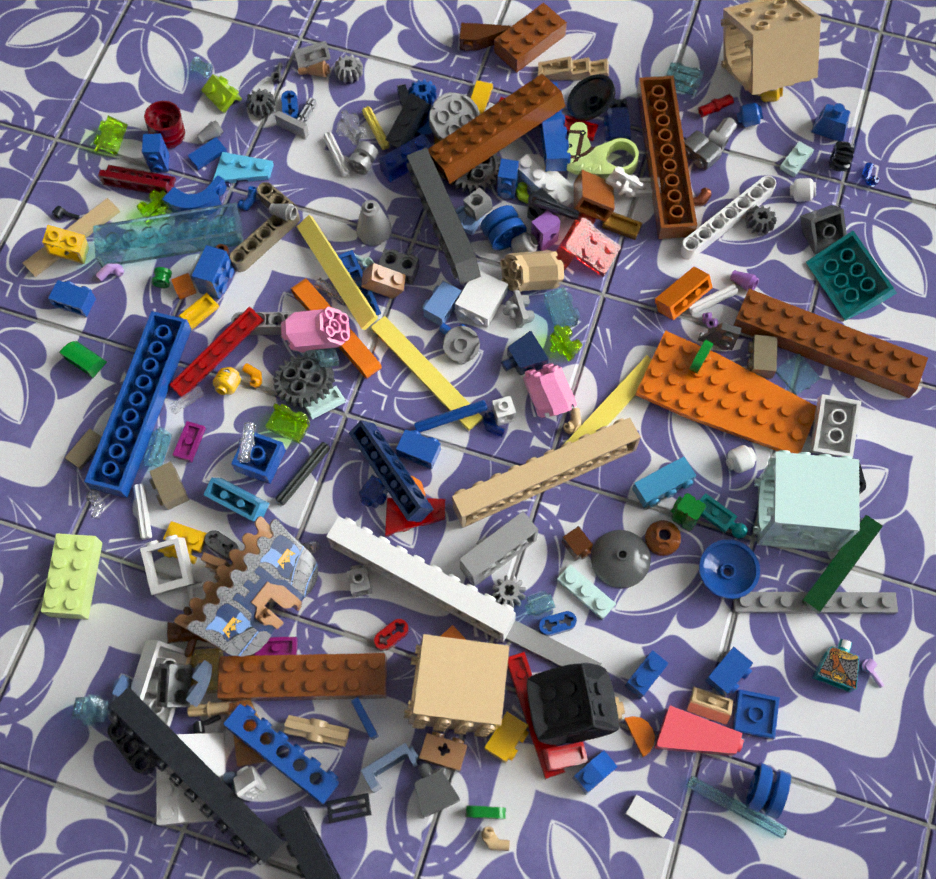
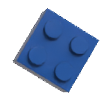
M208 245L205 246L192 274L200 294L207 293L210 297L220 299L221 295L226 292L227 282L234 274V268L227 251Z
M247 430L231 465L235 472L271 484L286 449L283 442Z

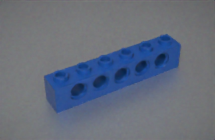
M239 704L223 723L224 727L323 806L339 785L337 781L338 776L330 770L324 771L320 767L322 764L314 757L309 759L304 755L305 750L295 743L294 746L287 741L289 739L288 736L280 730L275 732L271 728L272 724L267 719L262 717L260 720L255 716L256 711L247 704L245 707ZM247 722H254L256 727L253 731L248 732L244 729V725ZM263 735H270L272 742L268 745L262 744L260 738ZM279 748H286L289 754L285 758H280L276 752ZM296 761H302L305 764V768L302 771H296L293 768V764ZM319 774L322 778L321 783L318 785L312 784L309 779L310 776Z

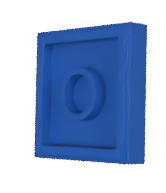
M738 689L732 729L742 734L774 740L776 737L780 697Z

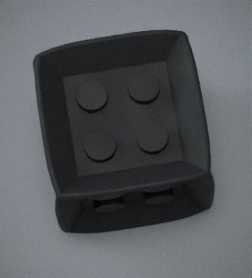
M593 663L569 664L539 672L527 679V696L532 724L540 742L552 745L578 743L603 737L619 730V716L610 676L603 666Z

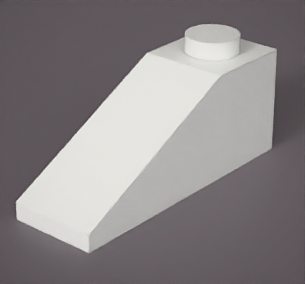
M253 766L241 768L237 772V776L233 778L236 794L251 802L268 790V787Z

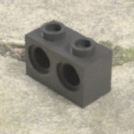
M384 248L378 265L405 274V283L413 285L419 270V258L412 254L406 255L394 249L388 250Z
M159 664L157 706L190 707V703L186 701V698L191 688L192 664Z

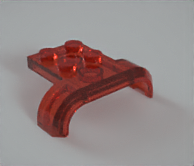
M579 211L578 219L573 221L555 251L558 254L556 258L563 262L565 270L574 257H576L603 277L608 272L621 246L593 226L596 218Z

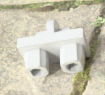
M617 166L605 182L618 190L617 194H626L631 198L634 197L643 185L638 177L626 174L620 166Z

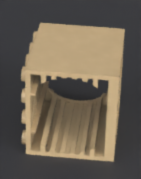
M753 0L723 8V19H721V26L723 27V61H721V67L725 68L752 95H760L762 92L774 91L784 86H793L795 83L807 82L817 78L821 16L800 0Z
M423 634L420 644H416L415 654H417V657L412 656L411 665L416 666L411 701L409 700L408 710L405 709L404 718H409L408 724H412V728L425 729L426 726L433 727V731L438 732L452 729L455 734L466 735V732H474V736L487 737V735H490L501 726L509 646Z

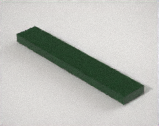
M865 515L860 522V531L839 550L801 603L819 615L883 525Z

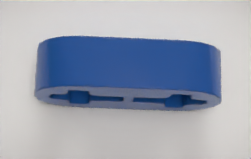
M291 90L285 91L281 96L282 112L296 119L299 117L296 93Z
M570 611L544 617L540 621L539 631L546 636L570 631L575 627L577 618ZM565 616L573 620L570 626H567L566 623L559 624V622L564 621ZM545 622H548L549 625L556 623V626L551 627L549 632L547 629H543Z

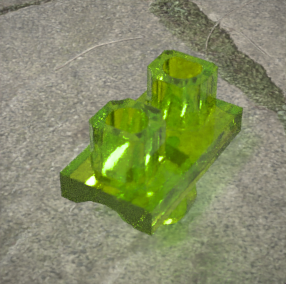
M153 190L149 194V199L151 200L149 204L143 201L137 205L138 211L147 224L154 218L157 220L160 216L164 219L168 217L165 211L169 209V206L164 204L162 200L166 195L164 191L160 193Z
M558 324L554 326V331L550 335L552 346L549 350L551 353L558 352L560 355L564 354L567 360L571 361L576 353L582 349L583 344L578 339L571 342L569 339L573 334L571 328L568 325L560 327Z

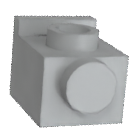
M362 565L352 566L351 570L347 571L353 598L372 594L367 567H362ZM362 576L361 581H355L356 577Z

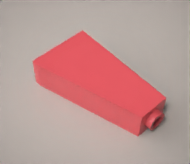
M669 706L666 709L654 748L733 756L737 751H741L744 740L741 739V732Z

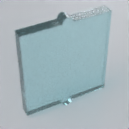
M800 354L791 360H786L785 364L776 370L779 377L795 395H798L805 389H810L812 384L820 380L818 374Z

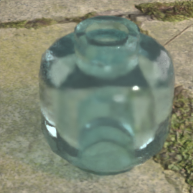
M544 590L529 595L527 597L528 604H525L528 616L533 615L536 620L552 615L553 609L556 608L551 594H547Z

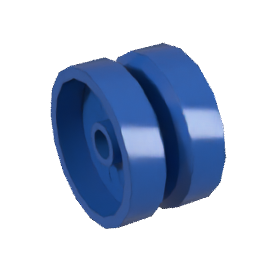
M511 205L494 209L487 214L480 224V229L488 238V242L494 250L498 251L511 247V241L514 237L527 232L526 225Z
M758 763L749 784L746 808L755 812H759L763 808L766 816L778 819L788 798L791 774L781 769H778L773 774L770 765Z

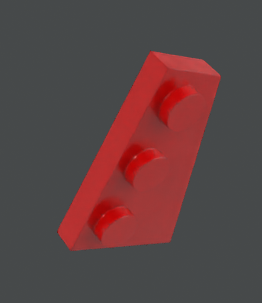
M387 498L385 537L392 536V534L401 531H409L411 528L425 526L445 520V499L426 498L434 510L423 521L415 522L407 521L393 498Z

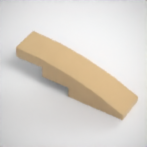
M571 56L538 62V76L544 74L550 80H583L588 76L596 74L609 77L608 59L590 61L589 57L572 60Z

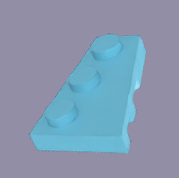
M222 152L213 180L218 175L224 178L225 182L236 183L239 180H247L248 182L269 180L274 164L270 160Z

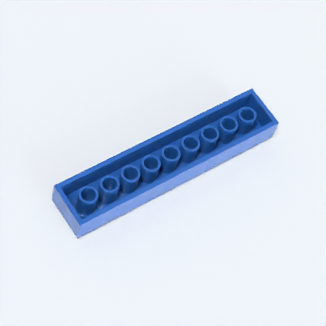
M151 311L84 482L90 489L128 498L168 393L169 384L173 380L191 332L187 319Z

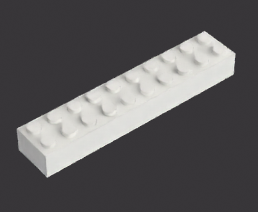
M337 518L326 536L331 548L504 643L515 622L516 612L513 611L514 609L505 603L501 605L495 602L496 599L493 596L477 592L478 589L473 585H464L459 582L460 579L458 577L442 573L443 570L433 564L429 566L424 563L425 560L423 558L407 554L408 551L399 545L395 547L389 544L390 541L385 537L380 536L378 538L372 535L373 532L366 527L361 529L350 518Z

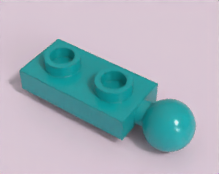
M705 493L700 501L706 504V508L701 515L703 518L724 533L730 528L735 538L741 539L747 535V527L742 523L734 522L738 517L708 494Z

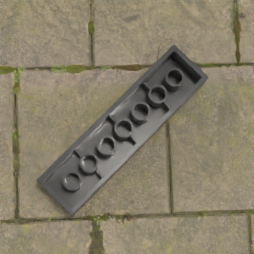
M427 148L407 155L409 163H406V166L410 173L411 182L415 185L416 193L421 199L424 211L426 210L427 218L433 226L434 234L439 239L440 248L445 253V259L451 267L454 279L458 278L461 285L481 277L476 255Z

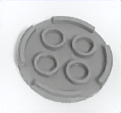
M448 92L436 99L431 106L429 124L434 135L441 141L479 116L480 112L475 102L467 95Z

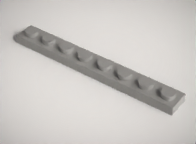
M750 592L744 597L733 599L734 613L817 614L801 603L808 592ZM835 592L819 614L898 613L896 592Z

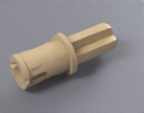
M208 701L207 704H199L198 707L190 705L187 709L188 717L208 716V718H211L214 715L230 714L229 701L212 703Z

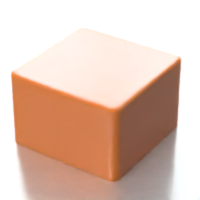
M189 273L171 279L180 300L197 293Z

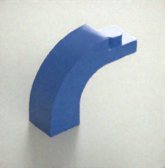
M218 175L200 193L186 194L173 187L162 200L166 208L177 215L199 217L211 213L221 205L219 197L225 193L227 187L224 178Z

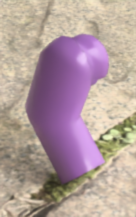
M711 312L702 314L703 324L709 328L718 325V320L712 318Z

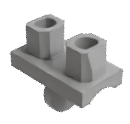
M514 290V295L506 301L503 314L510 315V319H514L516 327L522 328L525 323L532 322L535 315L532 310L525 309L530 304L529 296L521 295L520 290Z

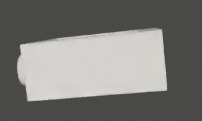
M172 535L166 537L164 542L159 543L158 540L146 543L147 547L140 548L151 595H159L196 584L185 538ZM175 545L183 578L159 585L151 552Z

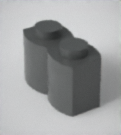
M696 130L684 140L686 157L694 160L698 168L707 171L721 158V148L714 142L709 141L700 131Z

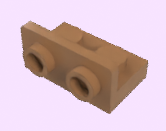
M205 552L200 559L206 564L205 567L210 569V572L215 573L214 578L217 581L219 577L216 574V568L219 565L231 566L226 560Z

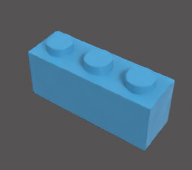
M683 456L635 482L632 490L643 508L648 506L654 507L661 502L662 498H671L677 494V490L681 488L685 490L691 487L697 475Z
M211 477L203 494L251 521H255L259 516L264 517L270 503L223 478Z

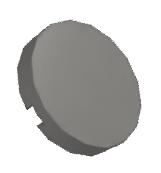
M457 326L450 329L443 340V350L446 356L457 363H466L473 360L480 348L476 332L466 326Z

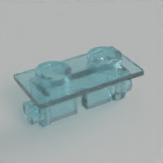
M162 427L152 432L149 443L152 449H147L143 459L145 466L152 467L154 465L159 467L163 465L172 434Z

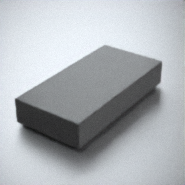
M281 111L276 112L275 119L278 126L307 139L309 136L307 124Z

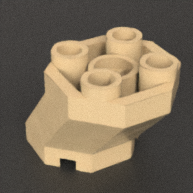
M555 251L510 253L500 260L502 270L501 281L508 284L510 291L555 289L560 286L558 283L564 280V265L561 260H557L556 256L558 254Z

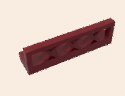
M108 165L106 170L100 169L98 174L103 185L165 196L174 187L176 181L174 176Z

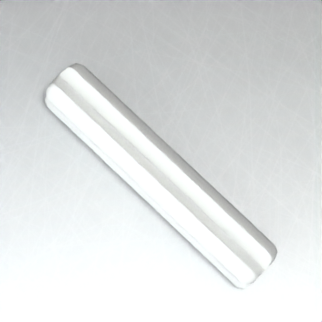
M331 132L325 133L323 135L324 140L341 176L350 175V169Z
M735 284L727 286L696 301L688 308V311L692 315L736 295L738 288Z
M136 484L133 486L139 532L142 540L152 538L145 486L143 484Z

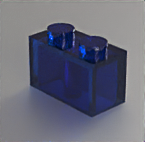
M628 107L607 109L606 115L603 116V126L607 128L604 133L605 141L609 142L618 138L631 140Z

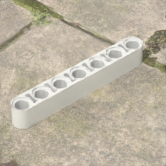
M772 176L762 177L687 236L680 250L681 256L687 260L693 259L744 219L748 211L753 209L755 205L759 207L768 200L776 187V180Z

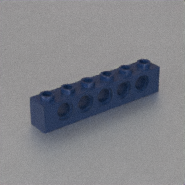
M360 420L349 432V435L407 521H423L434 510L376 425Z

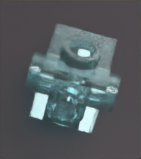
M89 694L88 697L75 698L71 719L82 720L83 725L95 726L96 722H104L108 714V701L100 700L101 696Z

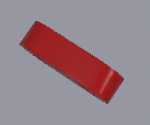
M396 619L378 632L374 638L376 648L380 651H387L406 637L409 632L407 622L403 619ZM397 624L399 626L404 625L403 633H400L398 631L394 635L392 634L394 631H396L395 626ZM389 635L391 636L387 639L388 644L386 646L384 644L379 645L380 637L385 639Z

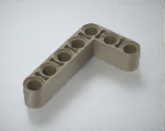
M263 182L258 185L257 192L260 201L268 209L272 203L293 204V206H296L272 184ZM298 208L297 217L294 221L288 222L272 215L230 253L233 268L237 272L246 271L300 222Z

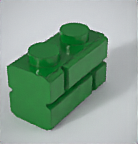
M689 493L685 494L683 498L679 496L670 511L673 513L672 521L678 525L681 524V527L687 531L693 529L706 508L705 503L695 500L696 498Z

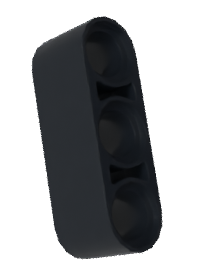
M111 723L107 729L108 736L135 772L143 775L152 773L155 769L154 759L150 755L146 757L138 749L139 744L135 740L131 742L123 733L117 737L116 730L121 725L115 726ZM134 742L135 750L128 753V746ZM143 759H147L146 768L141 770L140 762Z

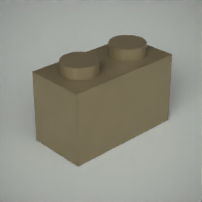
M754 335L752 341L748 343L750 358L747 361V369L763 378L772 379L777 370V337Z
M171 461L149 471L152 477L149 479L153 489L157 488L159 494L156 497L161 506L164 505L170 510L190 500Z

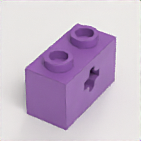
M549 210L531 223V234L537 239L539 251H544L555 244L559 237L560 220Z

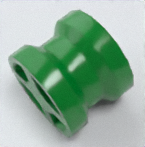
M164 267L154 268L153 273L155 277L152 278L151 283L158 288H168L172 271Z

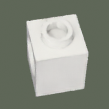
M511 396L492 401V411L497 426L516 421V411Z

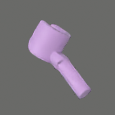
M866 659L861 666L862 670L873 677L879 688L883 687L884 684L874 671L877 663L873 659Z

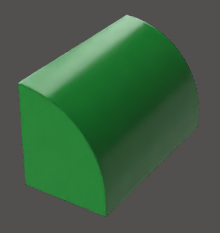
M78 341L66 344L59 351L66 361L91 378H94L107 363L105 359Z

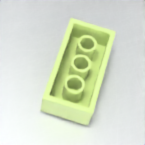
M56 533L41 608L43 614L48 617L89 619L103 543L96 536Z

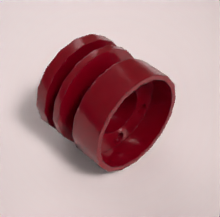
M163 100L148 106L144 114L148 133L161 134L167 149L181 144L185 139L186 132L179 107L170 101Z

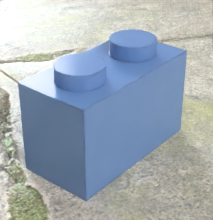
M442 281L439 286L437 285L434 288L430 300L427 299L423 304L424 317L439 326L446 323L455 310V303L462 291Z

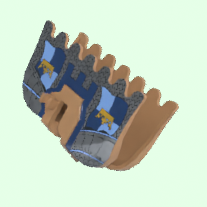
M262 516L257 517L254 522L258 531L257 534L245 533L242 536V542L245 545L244 550L232 549L229 552V558L232 561L231 566L219 565L216 568V574L219 577L218 582L206 581L202 586L206 595L205 598L199 599L194 597L190 599L189 606L192 609V614L189 616L179 614L174 619V623L193 632L230 655L243 657L260 650L267 643L274 630H278L284 624L281 619L265 607L267 602H276L285 609L292 607L297 611L300 610L302 607L301 601L311 592L316 584L318 565L314 556L277 519H273L269 525Z

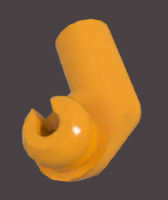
M246 363L242 371L250 375L249 384L255 388L260 387L262 384V372Z

